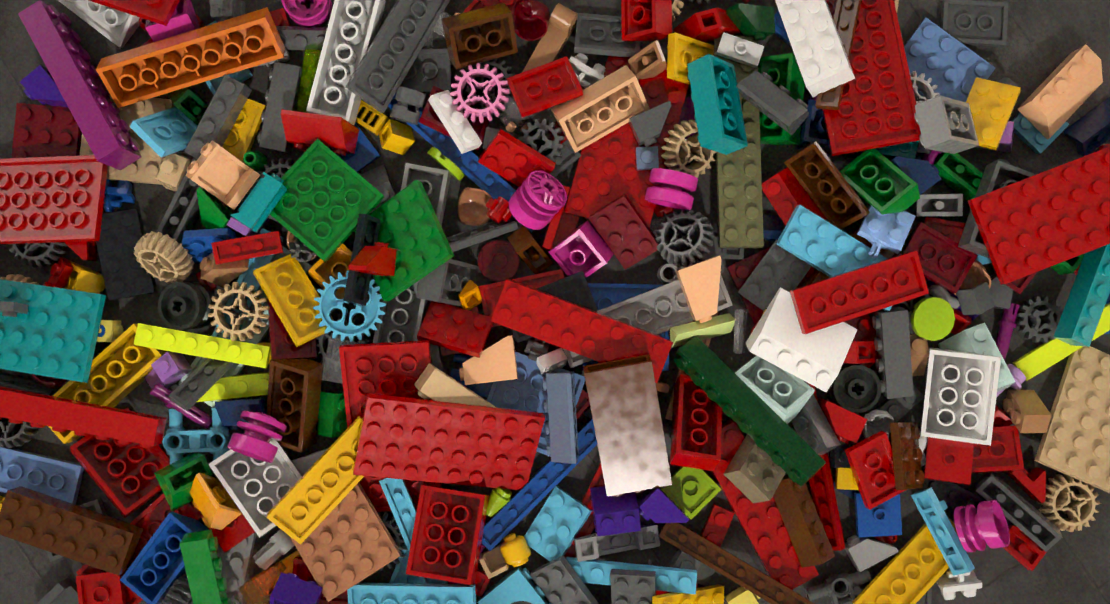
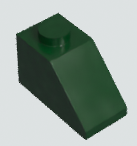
M738 3L726 9V14L745 37H753L755 41L766 40L767 36L775 33L774 7Z
M190 86L170 92L167 96L173 105L195 124L199 125L209 106L207 102Z

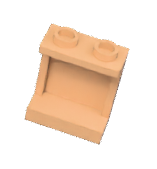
M212 140L202 147L200 157L190 163L185 176L235 210L260 174Z

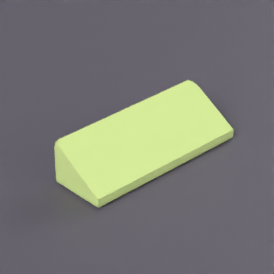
M730 313L712 317L713 319L703 323L695 321L670 327V340L673 342L671 347L685 345L695 336L700 340H705L731 333L736 319Z

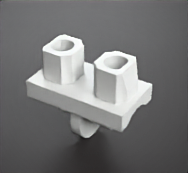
M578 53L575 57H570L569 62L580 85L584 88L604 78L606 68L601 64H595L593 68H590L586 65L588 62L587 56L582 53Z
M973 570L954 576L951 571H948L936 581L945 600L954 599L955 592L961 591L966 597L976 596V590L982 588V582L977 579Z

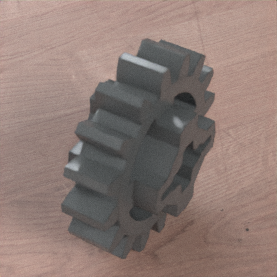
M535 119V125L528 122V129H521L524 137L520 136L518 139L528 146L531 144L532 148L542 155H546V151L552 148L553 151L545 157L556 162L555 156H562L559 149L565 148V145L561 144L565 137L559 135L562 129H555L556 123L551 122L549 124L548 119H543L542 124L540 119ZM538 129L537 133L534 136H530L533 131ZM550 131L554 135L555 141L550 137ZM542 139L543 141H546V144H538V140Z
M1034 296L1032 300H1024L1026 306L1020 305L1021 313H1017L1019 321L1015 322V324L1021 325L1018 332L1025 333L1024 338L1031 339L1032 342L1040 341L1046 343L1048 339H1056L1053 336L1062 315L1059 313L1062 306H1055L1056 300H1049L1047 296L1041 298ZM1037 305H1042L1038 309H1033ZM1043 329L1047 330L1044 333L1038 334V332H1041Z

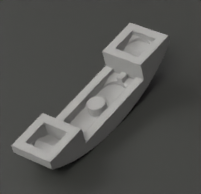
M641 525V531L605 536H597L594 533L574 539L577 561L596 559L601 555L632 549L643 550L659 547L658 525Z

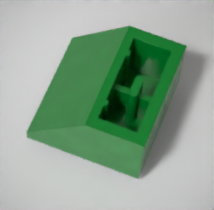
M344 391L320 392L318 435L331 438L340 437L347 429Z
M193 452L154 473L171 511H175L193 501L190 490L196 474L203 473L212 476L210 467L203 454Z

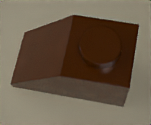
M524 225L507 237L517 254L534 274H540L554 264Z

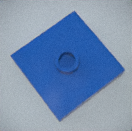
M355 122L354 126L359 129L355 154L346 153V156L339 157L359 173L381 155Z
M860 492L854 493L856 534L858 537L902 535L900 494L869 510L865 507Z

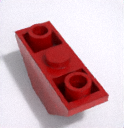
M720 8L695 13L673 29V33L705 43L722 37L723 32L730 35L740 33V30L726 14V10Z

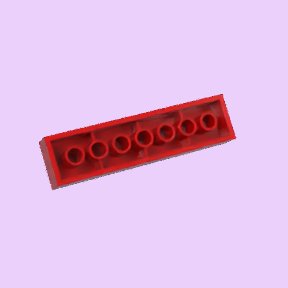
M508 278L491 319V322L601 363L649 354L652 361L655 383L659 380L673 344L670 339Z
M729 419L722 423L721 461L715 470L711 472L768 576L793 590L818 576L819 573L815 566L802 568L774 497L770 501L752 503L724 475L725 470L744 440V436L737 423Z

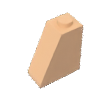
M715 256L698 262L695 265L692 264L676 270L692 319L695 321L699 320L700 323L713 319L711 315L717 313L721 272L720 256Z
M513 335L503 338L482 351L480 358L472 357L462 363L463 368H459L460 380L464 381L465 385L518 379Z

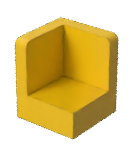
M391 119L386 122L379 132L381 147L401 155H405L415 142L411 126Z

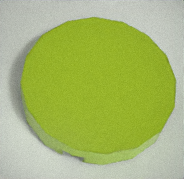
M432 147L427 152L440 166L448 170L458 181L463 179L465 176L463 171L449 158L441 155L440 150Z
M927 297L916 303L913 314L911 313L910 317L911 327L916 335L926 340L936 341L943 339L950 333L954 326L955 316L953 308L947 301L942 298Z

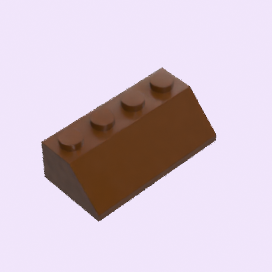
M811 141L784 162L830 224L842 229L870 213L817 141Z
M305 358L270 360L266 415L275 418L287 426L285 432L274 431L283 437L281 441H277L280 446L302 453L316 443L323 364Z
M788 474L785 475L773 497L802 568L823 564L835 557L816 511L815 504L812 501L806 483L800 487L789 478Z

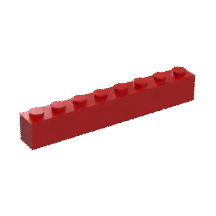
M0 386V419L2 417L8 418L10 423L23 424L24 421L29 422L31 427L44 428L45 426H50L53 431L57 432L71 430L74 431V435L78 436L92 434L96 435L95 438L99 440H110V438L118 439L117 443L131 444V442L139 443V447L148 449L162 444L166 417Z

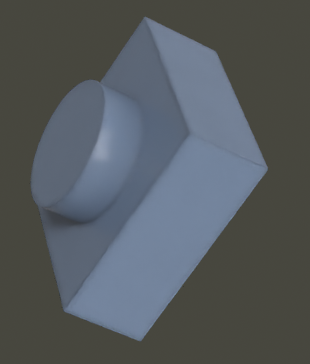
M658 146L636 147L637 170L659 168Z

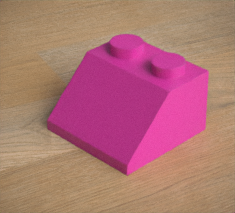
M180 0L167 26L146 20L145 28L153 42L198 29L200 26L191 0Z
M588 220L549 251L550 255L567 276L583 271L585 278L607 264L614 255Z

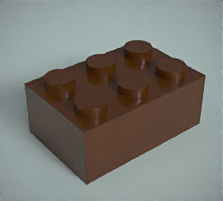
M504 2L441 19L449 59L456 69L518 53L512 11Z

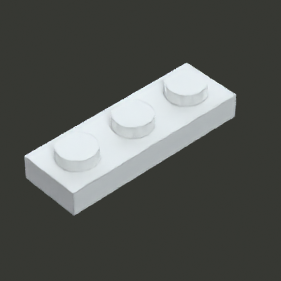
M449 90L431 95L428 99L430 105L460 152L463 154L479 148L482 144L481 140L467 118H464L463 112L456 111L458 104H452L454 98L451 97Z

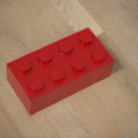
M680 374L674 385L670 464L714 471L721 461L722 408L715 401L709 399L707 393L700 386L694 384L689 375Z

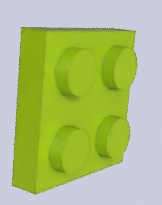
M683 466L671 476L672 485L661 489L691 520L722 490L702 469Z

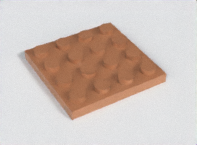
M360 483L345 496L301 545L291 538L318 586L323 587L322 593L328 602L402 555Z

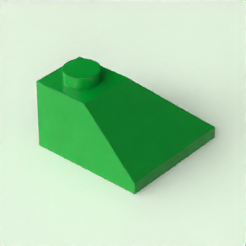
M199 187L196 191L201 223L205 228H229L235 231V229L227 225L232 217V212L218 198L204 188Z

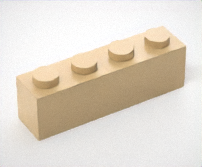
M430 363L414 384L419 390L417 394L425 400H430L431 398L434 401L497 408Z

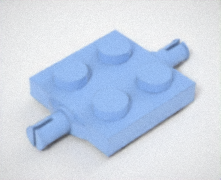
M870 204L868 208L870 213L864 217L857 235L867 239L872 244L868 255L872 256V258H877L880 249H887L898 254L904 245L916 216L906 211L882 215Z

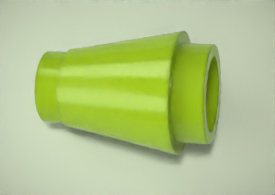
M500 487L493 488L489 496L486 514L494 517L511 500L512 492L509 489H502Z

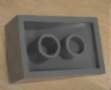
M449 259L419 280L416 298L462 306L458 295L469 280L476 284L479 266Z

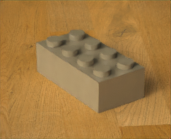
M789 422L788 425L796 432L792 422ZM747 434L725 470L724 475L752 503L771 500L786 472L776 465L771 457L764 450L760 449Z

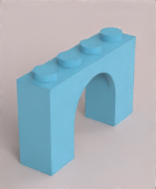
M521 566L515 567L486 590L482 597L479 596L478 604H512L517 601H526L532 604L552 603H549L544 597L545 594L540 587L533 583L528 569H522Z

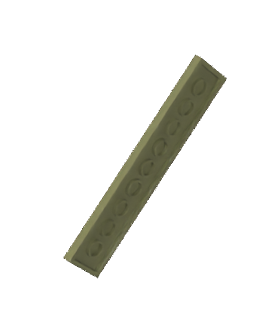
M736 36L757 44L753 37ZM721 37L713 40L714 56L734 65L737 85L750 74L758 71V66L753 68L716 55ZM739 93L748 146L727 155L719 152L716 153L719 248H762L764 246L759 110L741 97Z

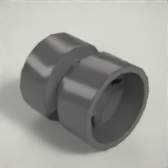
M399 86L395 96L398 102L393 105L390 117L418 125L421 115L418 109L423 107L426 95L416 90Z

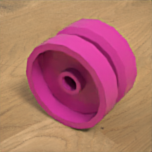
M652 168L649 181L656 186L647 188L645 200L665 207L691 210L694 198L685 192L696 191L698 178L675 170Z

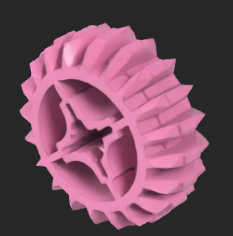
M477 63V69L473 70L472 66L468 65L469 72L466 73L464 69H461L460 72L463 77L461 78L457 75L454 77L459 84H451V87L457 91H452L450 95L456 98L452 104L459 105L456 111H464V118H468L471 114V122H475L476 117H479L480 123H484L485 116H487L489 121H492V113L499 117L500 114L497 109L499 108L502 111L506 109L501 102H509V98L503 95L510 94V91L504 88L508 85L507 80L501 81L504 77L503 73L496 75V67L489 71V64H485L484 69H481L480 63ZM484 77L490 79V81L478 83L474 78ZM468 83L472 91L467 96L468 99L463 101V89ZM496 85L498 95L495 102L492 103L488 95L492 91V87ZM475 87L477 88V90H478V89H481V91H482V89L484 90L483 92H484L485 99L483 98V96H482V97H480V96L476 97L477 94H476ZM482 103L488 108L474 109L469 106Z

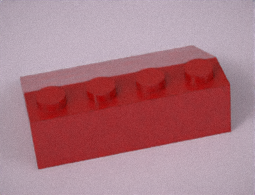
M88 434V436L70 446V451L124 518L131 515L162 490L154 473L170 465V459L159 445L153 446L152 449L141 448L139 443L120 444L117 443L118 439L99 440L95 438L96 435Z
M421 485L406 574L467 585L474 584L489 495Z

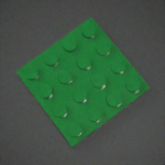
M317 138L281 177L284 180L282 184L287 188V191L270 215L326 262L357 228L359 214L369 215L381 202L384 195Z
M413 181L369 214L381 220L377 242L387 243L388 248L397 249L394 276L373 275L377 286L380 287L379 292L383 301L389 302L454 257L421 181Z

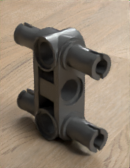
M867 569L851 574L845 572L840 574L831 573L821 584L805 588V593L810 601L828 596L831 604H853L852 601L855 599L854 587L871 582L872 580ZM837 581H842L841 587L834 589V584Z

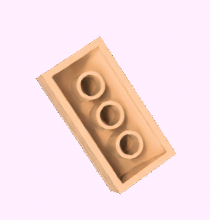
M1086 44L1070 53L1017 110L1047 140L1050 139L1103 83L1101 59Z
M626 65L583 89L582 96L550 108L575 153L629 122V118L650 110L635 74Z

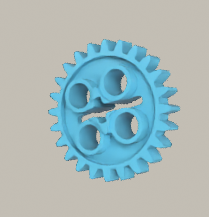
M349 270L346 272V277H343L338 272V279L335 280L332 276H329L331 283L322 282L325 289H317L321 297L314 298L315 301L319 302V305L313 307V309L320 311V313L315 318H322L319 327L326 325L325 333L333 331V339L341 335V341L344 342L346 336H349L350 342H353L354 336H357L362 341L363 333L370 337V329L378 330L374 324L383 323L378 317L379 315H386L385 312L380 310V308L386 306V303L380 302L382 296L377 294L380 287L373 288L375 280H371L368 290L369 301L366 303V306L355 305L356 308L351 309L349 323L345 326L344 322L348 309L344 306L349 304V302L338 299L336 291L339 288H346ZM335 309H340L343 313L339 321H333L331 318V313ZM356 314L364 315L365 321L360 326H356L353 323V317Z

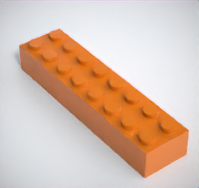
M268 7L101 58L96 71L116 106L121 108L222 77L225 74H232L284 58L285 46Z

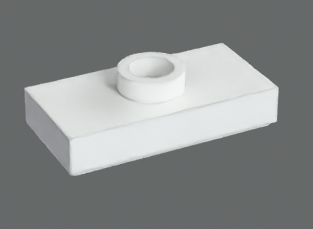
M723 32L716 55L757 68L764 46Z

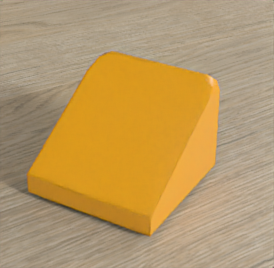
M469 280L458 295L462 309L470 310L482 303L478 286L472 280Z

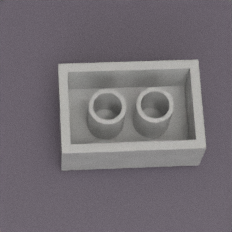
M938 96L915 105L916 112L914 116L921 131L920 142L925 149L956 154L979 146L969 103Z

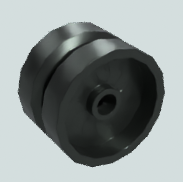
M174 282L169 284L161 292L158 300L160 317L167 326L175 330L203 328L209 325L215 318L208 317L209 313H214V309H210L208 306L210 304L215 305L216 302L211 299L212 296H215V293L208 285L202 282Z
M843 364L839 374L826 393L832 403L851 412L862 413L870 410L877 404L881 395V383L872 369L863 365Z

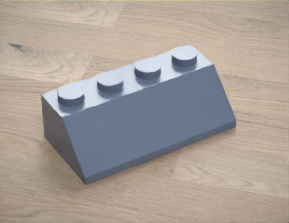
M574 371L546 373V378H543V390L547 391L548 399H544L545 413L548 412L549 421L545 422L546 434H550V443H547V456H551V462L576 464L579 459Z

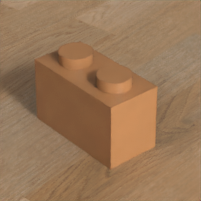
M1008 390L1006 399L1003 400V409L1007 412L1020 433H1047L1052 415L1034 390Z

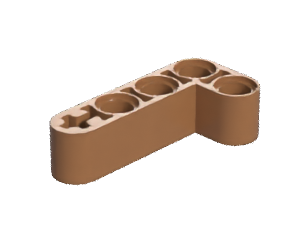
M560 3L556 5L551 14L546 34L539 41L522 72L557 60L576 26L578 13Z

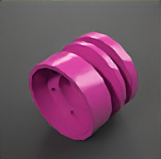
M281 0L285 11L298 26L321 27L331 16V0ZM311 1L312 4H310V8L307 9L306 6L308 5V2Z
M534 171L527 176L521 187H518L511 196L509 209L519 223L527 228L540 230L565 205L567 193L563 185L551 174L544 171Z
M242 411L240 417L248 421V423L238 421L236 425L245 430L244 434L233 433L227 447L245 456L273 463L278 448L272 445L270 441H281L283 437L274 431L285 432L287 426L269 415L260 412Z
M997 500L979 502L977 509L972 504L966 507L958 506L955 508V527L959 540L966 552L984 551L986 543L991 549L1009 546L1010 534L1007 520Z

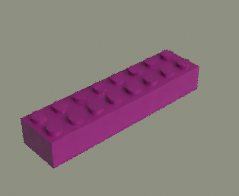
M41 0L18 13L97 161L122 170L140 159L142 156L138 150L140 149L139 144L134 138H131L128 132L130 131L129 126L120 118L118 114L120 113L119 108L111 101L110 93L106 86L101 83L96 68L90 63L91 57L89 53L79 43L81 38L72 30L70 26L72 22L65 13L58 12L53 5H47Z

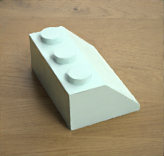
M985 323L966 329L938 344L940 349L1001 357L997 392L1015 383Z
M757 355L735 372L787 424L797 416L815 391L802 379Z

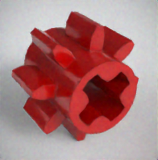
M500 196L497 199L490 198L485 205L488 210L486 215L496 223H500L501 220L507 222L512 216L509 202Z

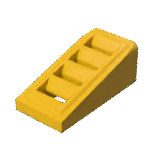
M361 100L358 113L362 107L365 110L360 118L356 117L355 122L378 136L389 118ZM369 111L372 112L367 122L365 123L363 120L365 119L366 115ZM375 116H378L379 118L377 119L373 127L370 126Z

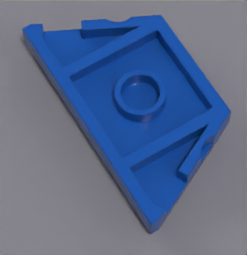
M229 228L184 231L181 243L183 248L188 249V254L192 256L191 260L194 263H201L204 257L213 252L211 243L241 237L237 236Z

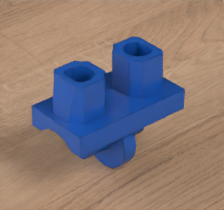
M106 179L103 204L105 212H114L115 207H121L122 203H135L136 198L132 194V184L130 181L118 180L117 187H111L112 181Z

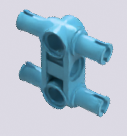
M211 408L212 427L210 429L183 428V414L175 409H168L169 428H167L166 435L163 438V446L166 449L167 455H170V464L183 458V454L210 452L213 454L214 461L230 450L227 446L232 435L229 432L228 426L222 425L216 408ZM217 435L223 438L222 445L217 444ZM174 436L179 438L180 443L178 446L173 443Z

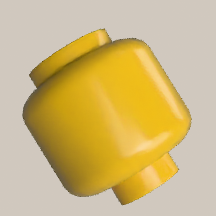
M512 533L503 538L504 542L500 545L499 549L507 565H512L515 568L529 561L528 557L531 554V550L524 536H516L515 533Z

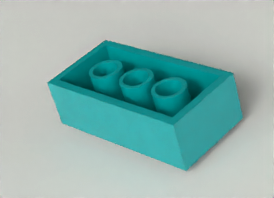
M710 54L687 64L700 147L725 155L747 147L748 143L739 91L736 87L737 79L734 65Z

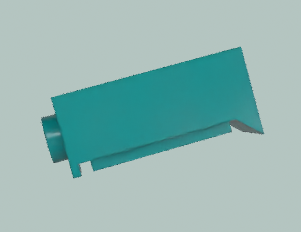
M263 172L265 177L260 178L238 209L239 213L231 214L233 218L256 233L287 191V188L282 184L284 180L274 173L269 176Z

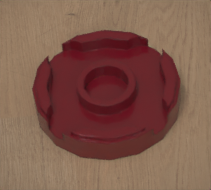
M500 239L490 241L479 252V270L491 281H506L507 278L511 279L519 270L520 256L508 241Z

